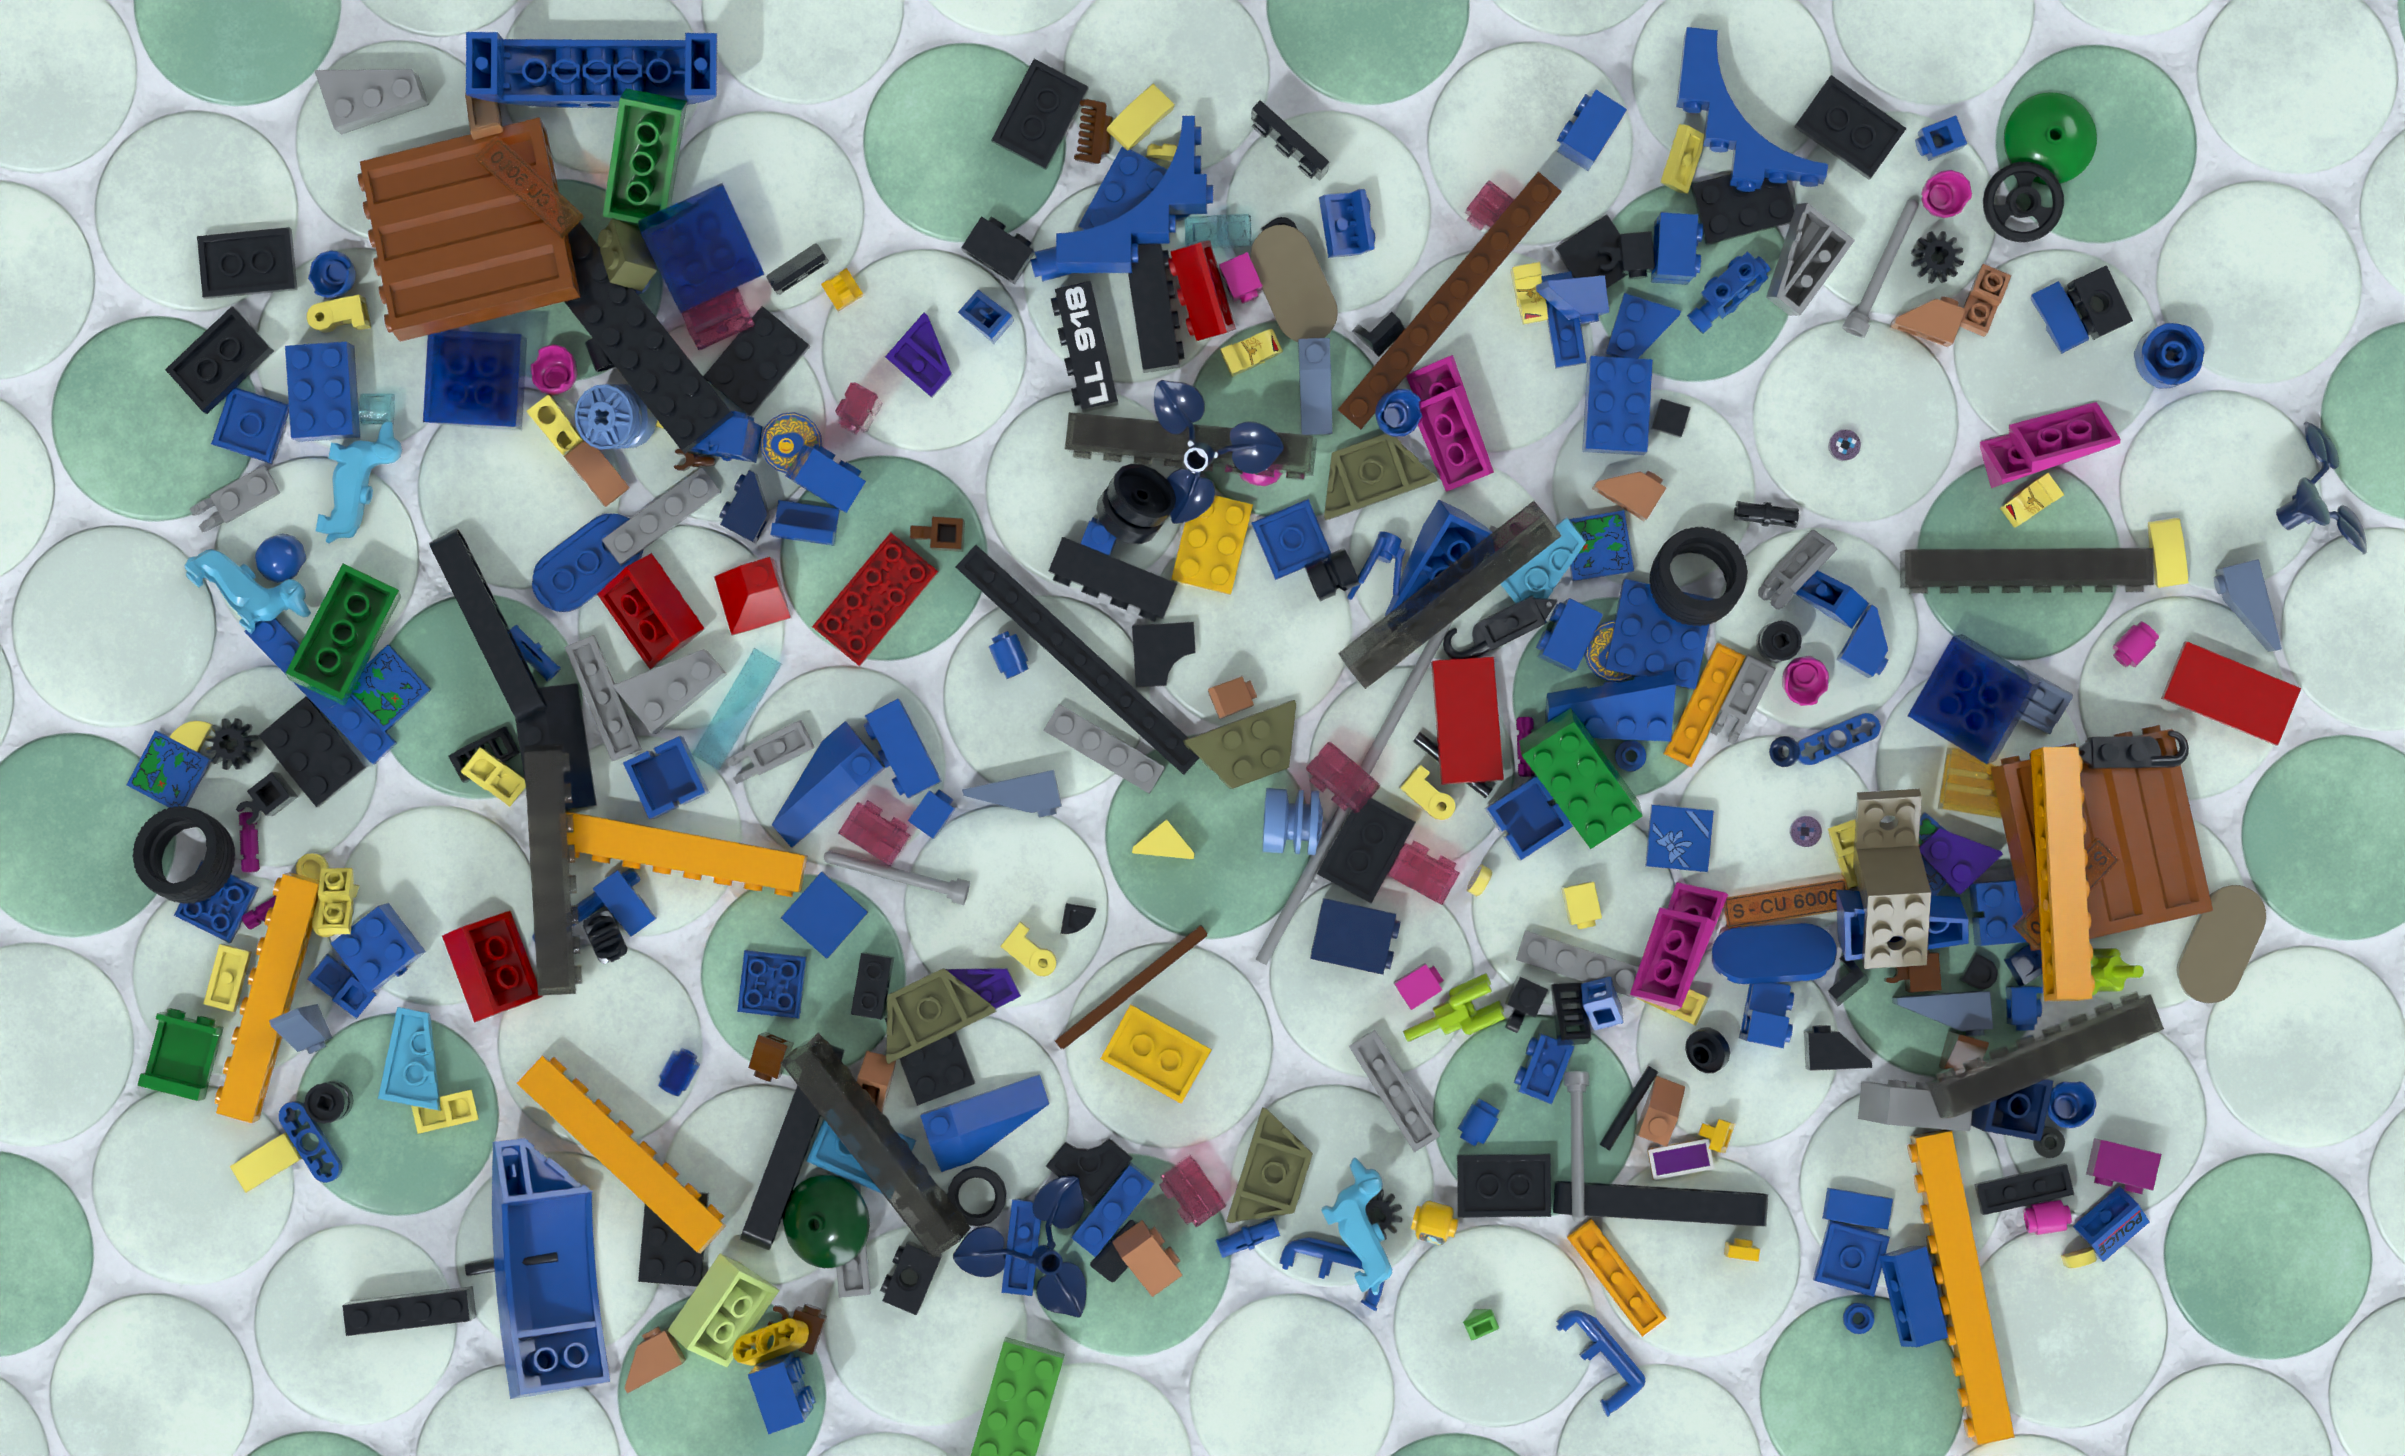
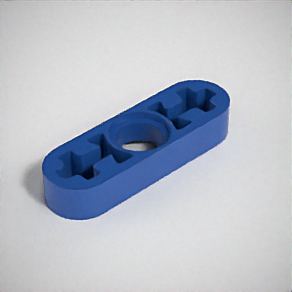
M1864 713L1807 736L1797 742L1800 748V755L1797 761L1803 765H1814L1869 742L1879 735L1881 730L1880 721L1873 714ZM1863 718L1866 722H1872L1873 727L1870 729V735L1867 736L1865 732L1853 735L1857 739L1853 743L1851 732L1846 728V725L1850 724L1851 730L1862 725L1861 720ZM1835 730L1843 732L1846 737V742L1841 748H1834L1829 743V735ZM1822 736L1823 745L1829 753L1824 755V749H1820L1813 753L1814 758L1812 760L1808 756L1803 757L1801 751L1805 749L1804 744L1808 743L1809 746L1818 745L1821 742L1817 737Z
M293 1101L283 1105L279 1111V1121L314 1178L323 1183L337 1179L342 1172V1163L317 1122L311 1119L305 1111L304 1103ZM291 1107L293 1111L299 1109L301 1115L298 1116L299 1122L302 1126L308 1122L310 1128L303 1129L296 1135L294 1130L300 1127L295 1120L288 1121L287 1117L290 1115L289 1108ZM307 1133L315 1134L319 1140L318 1147L313 1151L305 1149L302 1144V1139ZM325 1149L327 1154L321 1155L325 1163H333L332 1175L330 1176L328 1173L321 1174L319 1169L323 1167L322 1162L319 1158L312 1161L310 1156L319 1154Z

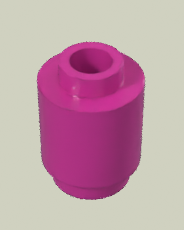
M2141 621L2137 626L2132 625L2113 645L2115 651L2113 656L2124 667L2129 665L2136 667L2156 647L2155 642L2159 639V636L2149 625Z
M2061 1200L2031 1204L2030 1208L2023 1210L2025 1227L2028 1233L2035 1232L2036 1235L2066 1231L2067 1224L2072 1223L2070 1208L2068 1205L2064 1206Z

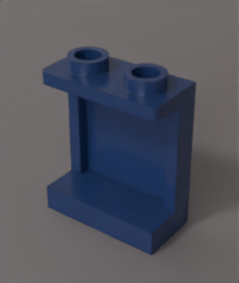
M1323 898L1310 959L1383 975L1385 969H1391L1394 951L1389 950L1391 938L1397 939L1401 921L1395 920V913Z

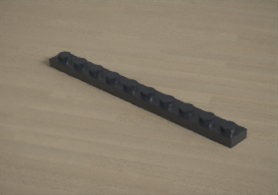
M975 545L956 565L955 568L1183 775L1197 762L1199 757L1184 745L1183 740L1188 739V737L982 549Z

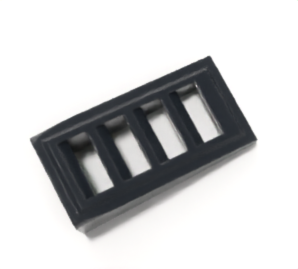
M506 726L448 755L463 783H467L471 779L461 773L462 768L465 766L462 757L467 756L468 760H470L474 754L473 751L479 747L486 750L484 745L489 743L495 756L503 763L520 754ZM501 738L508 751L507 753L503 754L495 739Z
M1582 982L1551 985L1557 1046L1588 1044L1592 1040L1589 1018L1582 1001ZM1560 992H1576V997L1561 998ZM1562 1004H1577V1008L1563 1009ZM1578 1015L1579 1020H1565L1564 1016ZM1579 1026L1580 1031L1567 1032L1566 1027Z

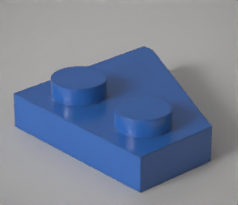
M1624 293L1605 353L1620 358H1639L1680 316L1681 311Z

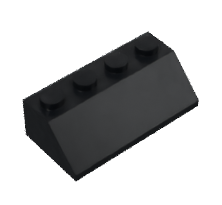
M578 683L539 687L548 709L522 723H519L515 718L530 815L596 806V795Z

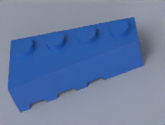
M1673 670L1647 677V675L1634 677V680L1619 683L1615 681L1605 682L1602 686L1592 688L1584 686L1547 693L1545 724L1572 708L1593 738L1671 742L1676 690Z
M1836 890L1838 941L1845 961L1862 959L1865 912L1860 892ZM1931 895L1928 949L1969 944L1968 917L1960 897ZM1894 936L1889 942H1898L1903 937Z

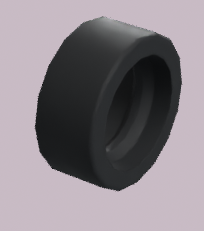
M973 1166L963 1169L953 1178L948 1187L947 1202L949 1210L957 1220L966 1225L978 1227L991 1223L1000 1215L1005 1206L1007 1193L1004 1182L996 1172L987 1167ZM982 1178L988 1181L994 1188L995 1201L987 1212L971 1214L960 1205L958 1198L959 1189L968 1179Z

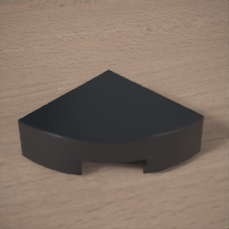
M1066 903L1060 934H1071L1085 928L1093 919L1096 908Z

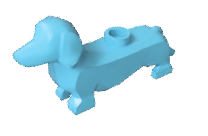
M385 422L381 426L376 442L359 440L347 447L331 442L328 459L339 462L333 471L332 478L334 509L331 511V517L318 514L316 532L329 534L326 537L327 543H331L338 538H351L356 534L362 522L365 504L369 505L372 500L373 489L371 486H368L371 470L380 464L394 463L401 457L402 446L394 438L392 422Z
M213 549L206 550L198 556L190 557L184 565L187 570V578L198 588L203 585V578L217 585L228 604L242 618L239 624L250 634L254 632L256 622L271 621L283 610L291 609L301 617H308L311 614L304 602L306 597L305 589L295 580L288 579L274 588H263L254 581L256 576L247 565L242 564L239 567L225 554Z
M1355 1157L1350 1164L1355 1183L1338 1194L1333 1207L1326 1205L1322 1207L1321 1211L1328 1225L1338 1222V1229L1342 1239L1362 1261V1268L1365 1273L1361 1271L1354 1273L1361 1291L1364 1292L1371 1288L1372 1293L1378 1295L1380 1284L1390 1278L1393 1269L1380 1243L1385 1240V1237L1378 1223L1371 1225L1365 1208L1368 1201L1382 1190L1383 1182L1376 1170L1366 1169Z

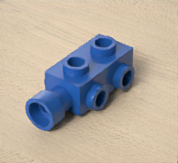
M1748 251L1743 256H1737L1729 263L1727 270L1719 277H1713L1707 282L1704 290L1701 292L1706 303L1699 309L1697 307L1687 315L1688 319L1704 334L1712 327L1711 322L1718 316L1723 319L1728 314L1733 313L1742 301L1750 294L1757 292L1768 279L1767 273L1771 268L1760 256L1755 259ZM1754 279H1756V283L1754 285L1747 286ZM1730 300H1733L1730 306L1724 307Z

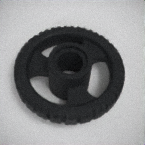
M2017 162L2000 169L1988 182L1983 196V211L1990 227L2001 237L2014 242H2031L2047 235L2059 222L2064 208V194L2056 176L2047 168L2032 162ZM2014 175L2018 185L2017 188L2010 191L2007 195L2006 204H1994L1995 194L1999 185L2007 177ZM2035 177H2040L2048 185L2052 194V207L2046 208L2041 206V196L2036 189L2032 188V182ZM2021 193L2028 195L2031 200L2030 207L2026 211L2020 210L2016 205V199ZM2010 216L2017 218L2033 216L2037 220L2039 227L2031 231L2020 232L2005 226V222Z

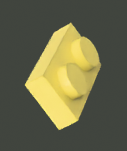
M1679 124L1660 183L1678 193L1688 194L1703 149V133L1689 125Z
M219 944L204 1005L236 1012L251 951Z

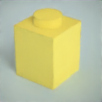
M1587 882L1561 888L1569 924H1577L1578 929L1596 926L1595 920L1602 919L1595 883Z

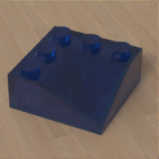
M723 183L638 221L640 233L680 313L765 275L757 253Z
M453 330L428 335L423 423L522 431L527 338L522 334Z
M1963 634L1952 637L1910 710L1908 717L1985 764H1989L1997 760L2042 681Z

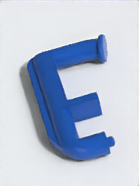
M1311 1237L1289 1242L1284 1247L1279 1264H1283L1282 1268L1284 1270H1288L1289 1266L1293 1267L1296 1253L1320 1258L1322 1262L1318 1278L1322 1279L1325 1278V1275L1329 1276L1332 1262L1363 1269L1362 1261L1350 1247ZM1385 1281L1380 1284L1378 1295H1374L1371 1288H1369L1365 1299H1362L1361 1303L1377 1311V1305L1381 1298Z
M1573 1310L1567 1312L1556 1321L1558 1323L1556 1329L1558 1331L1563 1329L1565 1332L1577 1322L1593 1341L1591 1345L1579 1354L1583 1360L1588 1359L1590 1361L1601 1352L1627 1382L1612 1397L1605 1401L1604 1399L1600 1400L1607 1417L1610 1416V1413L1622 1407L1644 1387L1646 1382L1644 1374L1597 1318L1585 1312Z

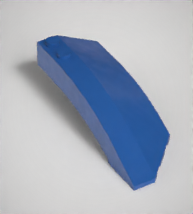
M525 1138L493 1142L492 1154L494 1269L500 1331L510 1399L610 1382L596 1278L592 1217L593 1191L568 1175V1171L550 1157L547 1158L541 1154ZM557 1252L559 1261L527 1266L522 1263L526 1257Z

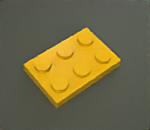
M1215 495V499L1207 511L1199 517L1185 522L1171 581L1231 595L1253 504Z
M1130 1004L1100 1059L1182 1104L1212 1049Z

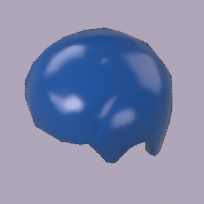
M330 250L320 253L313 260L308 279L315 289V294L326 298H336L345 295L353 288L356 280V271L347 255L339 251Z
M1394 389L1382 395L1375 409L1379 428L1385 434L1393 437L1406 436L1413 432L1422 418L1419 406L1421 399L1409 389Z
M282 533L265 539L257 549L255 559L258 571L267 580L280 583L297 576L300 568L306 561V554L300 541L294 536Z
M2081 1081L2057 1084L2051 1091L2047 1110L2048 1117L2063 1128L2082 1126L2094 1115L2097 1105L2094 1092Z

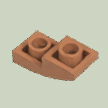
M1982 264L1963 306L1965 311L1959 327L1985 337L1990 329L1996 310L2002 302L2011 275Z
M583 440L563 456L604 507H607L629 489V486L601 451L590 446L586 441Z

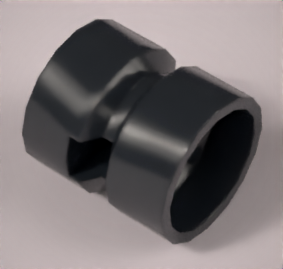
M1345 548L1328 554L1327 561L1319 558L1304 565L1320 602L1335 596L1338 588L1346 591L1360 585Z
M1782 620L1767 624L1760 630L1756 639V647L1759 654L1767 661L1775 663L1789 660L1797 655L1802 643L1801 634L1797 627L1790 622Z
M328 1081L312 1087L306 1094L304 1105L305 1111L311 1119L325 1124L347 1116L352 1109L354 1100L351 1090L344 1083Z

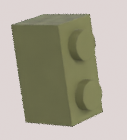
M612 218L606 228L601 230L597 239L609 281L642 292L657 271L643 227Z

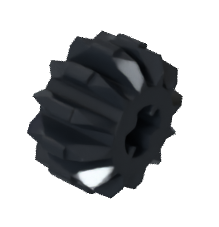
M1933 231L1927 233V240L1920 237L1916 241L1920 248H1913L1911 250V255L1919 258L1911 262V266H1921L1922 270L1917 273V276L1921 278L1928 273V283L1931 284L1936 280V277H1938L1941 283L1947 282V274L1955 277L1958 272L1954 266L1959 267L1964 263L1962 259L1955 257L1963 252V248L1958 247L1954 249L1952 247L1957 242L1956 237L1951 238L1948 242L1945 241L1947 236L1945 231L1940 232L1938 238H1936ZM1935 250L1937 255L1941 253L1943 256L1939 264H1937V260L1933 262L1931 259V255L1935 253Z
M225 718L222 719V728L218 725L211 726L212 731L216 735H207L205 737L206 741L213 742V746L206 748L205 751L208 754L216 753L211 760L213 764H218L222 761V769L229 770L233 764L236 770H240L243 766L242 760L248 764L253 762L252 757L248 753H258L259 748L251 746V742L257 741L259 737L258 735L248 736L253 728L251 724H246L242 727L241 719L235 718L231 724L230 720ZM229 738L236 739L238 742V746H233L236 749L235 751L227 749L226 743L231 742Z
M609 911L597 912L583 921V928L599 962L602 964L614 962L627 954L628 948Z
M1382 1189L1377 1194V1198H1372L1368 1201L1365 1210L1371 1225L1378 1223L1386 1240L1387 1235L1384 1230L1388 1228L1391 1233L1395 1234L1397 1229L1391 1224V1221L1401 1223L1403 1218L1392 1214L1402 1209L1401 1204L1389 1206L1394 1201L1395 1195L1391 1193L1383 1200L1384 1190ZM1373 1207H1380L1381 1213L1385 1214L1382 1220L1378 1218L1379 1222H1373L1372 1217L1368 1215L1370 1209L1374 1211Z

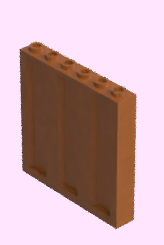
M540 117L503 126V132L473 140L472 135L469 134L360 161L362 173L357 174L359 186L362 192L365 191L367 201L363 202L366 218L371 220L372 229L368 230V236L372 247H376L377 257L373 258L376 273L378 276H381L383 283L382 286H379V294L382 303L387 304L388 314L384 315V321L387 331L389 333L392 332L400 342L581 298L568 233L560 236L553 229L555 228L561 235L567 231L566 225L561 226L558 223V218L564 217L561 199L559 198L560 193L547 129ZM498 152L503 153L504 159L499 164H493L492 157ZM497 155L494 158V162H498L502 155ZM505 160H511V168L508 171L502 172L500 170L501 163ZM506 162L503 164L502 169H507L510 163ZM514 167H518L520 174L515 179L508 178L509 171ZM513 170L510 173V176L514 177L518 173V170ZM522 175H527L529 178L528 182L524 186L518 187L516 180L523 178L526 181V177ZM522 180L518 181L519 185L523 183ZM537 184L538 187L531 195L536 196L541 190L543 192L537 198L532 199L529 197V191ZM514 192H516L524 201H522ZM542 195H549L551 198V203L547 207H540L538 205V199L541 205H546L549 202V198ZM563 219L560 220L562 224L565 223Z
M2160 725L2141 729L2143 735L2139 736H2151L2159 744L2161 755H2175L2178 753L2175 738L2168 736V732L2170 730L2173 731V729L2161 731ZM2132 731L2115 734L2113 736L2125 737L2133 736ZM2076 743L2059 747H2076ZM2029 753L2030 759L2020 761L2019 755L2000 759L2002 765L1991 767L2026 930L2039 944L2041 942L2040 934H2036L2031 929L2032 922L2040 923L2032 768L2031 753ZM2083 762L2080 781L2084 789L2082 817L2086 822L2084 849L2088 851L2094 845L2087 853L2088 863L2085 867V872L2088 877L2089 887L2096 882L2090 889L2087 898V908L2091 915L2089 939L2213 911L2181 765L2173 768L2089 769L2088 764ZM2099 840L2112 853V855L2097 841ZM2102 852L2096 858L2099 859L2101 856H2106L2107 862L2104 865H2100L2099 863H2103L2105 859L2102 858L2100 861H2096L2094 859L2095 853ZM2033 924V928L2040 932V927L2037 924ZM2028 936L2031 951L2041 950V944L2037 945Z

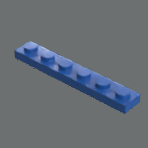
M276 618L271 621L256 622L255 630L252 634L245 630L244 632L286 673L301 643ZM293 682L373 765L397 744L387 732H384L351 695L346 705L343 706Z

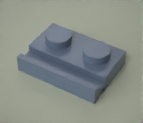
M2017 665L1995 704L2040 730L2051 734L2055 724L2058 723L2072 700L2073 694Z

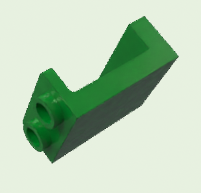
M167 1008V1012H160L156 1015V1020H159L149 1060L145 1073L140 1074L137 1086L195 1101L204 1100L224 1027L215 1025V1019L197 1016V1019L194 1020L186 1018V1012Z

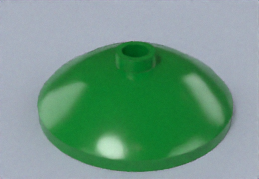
M2041 93L2026 99L2011 113L2004 130V148L2011 164L2017 162L2039 164L2050 170L2060 184L2074 179L2086 169L2094 156L2097 145L2096 127L2087 109L2074 98L2061 93ZM2051 130L2059 133V140L2051 139ZM2038 176L2035 177L2033 180L2034 183L2047 185L2045 181Z

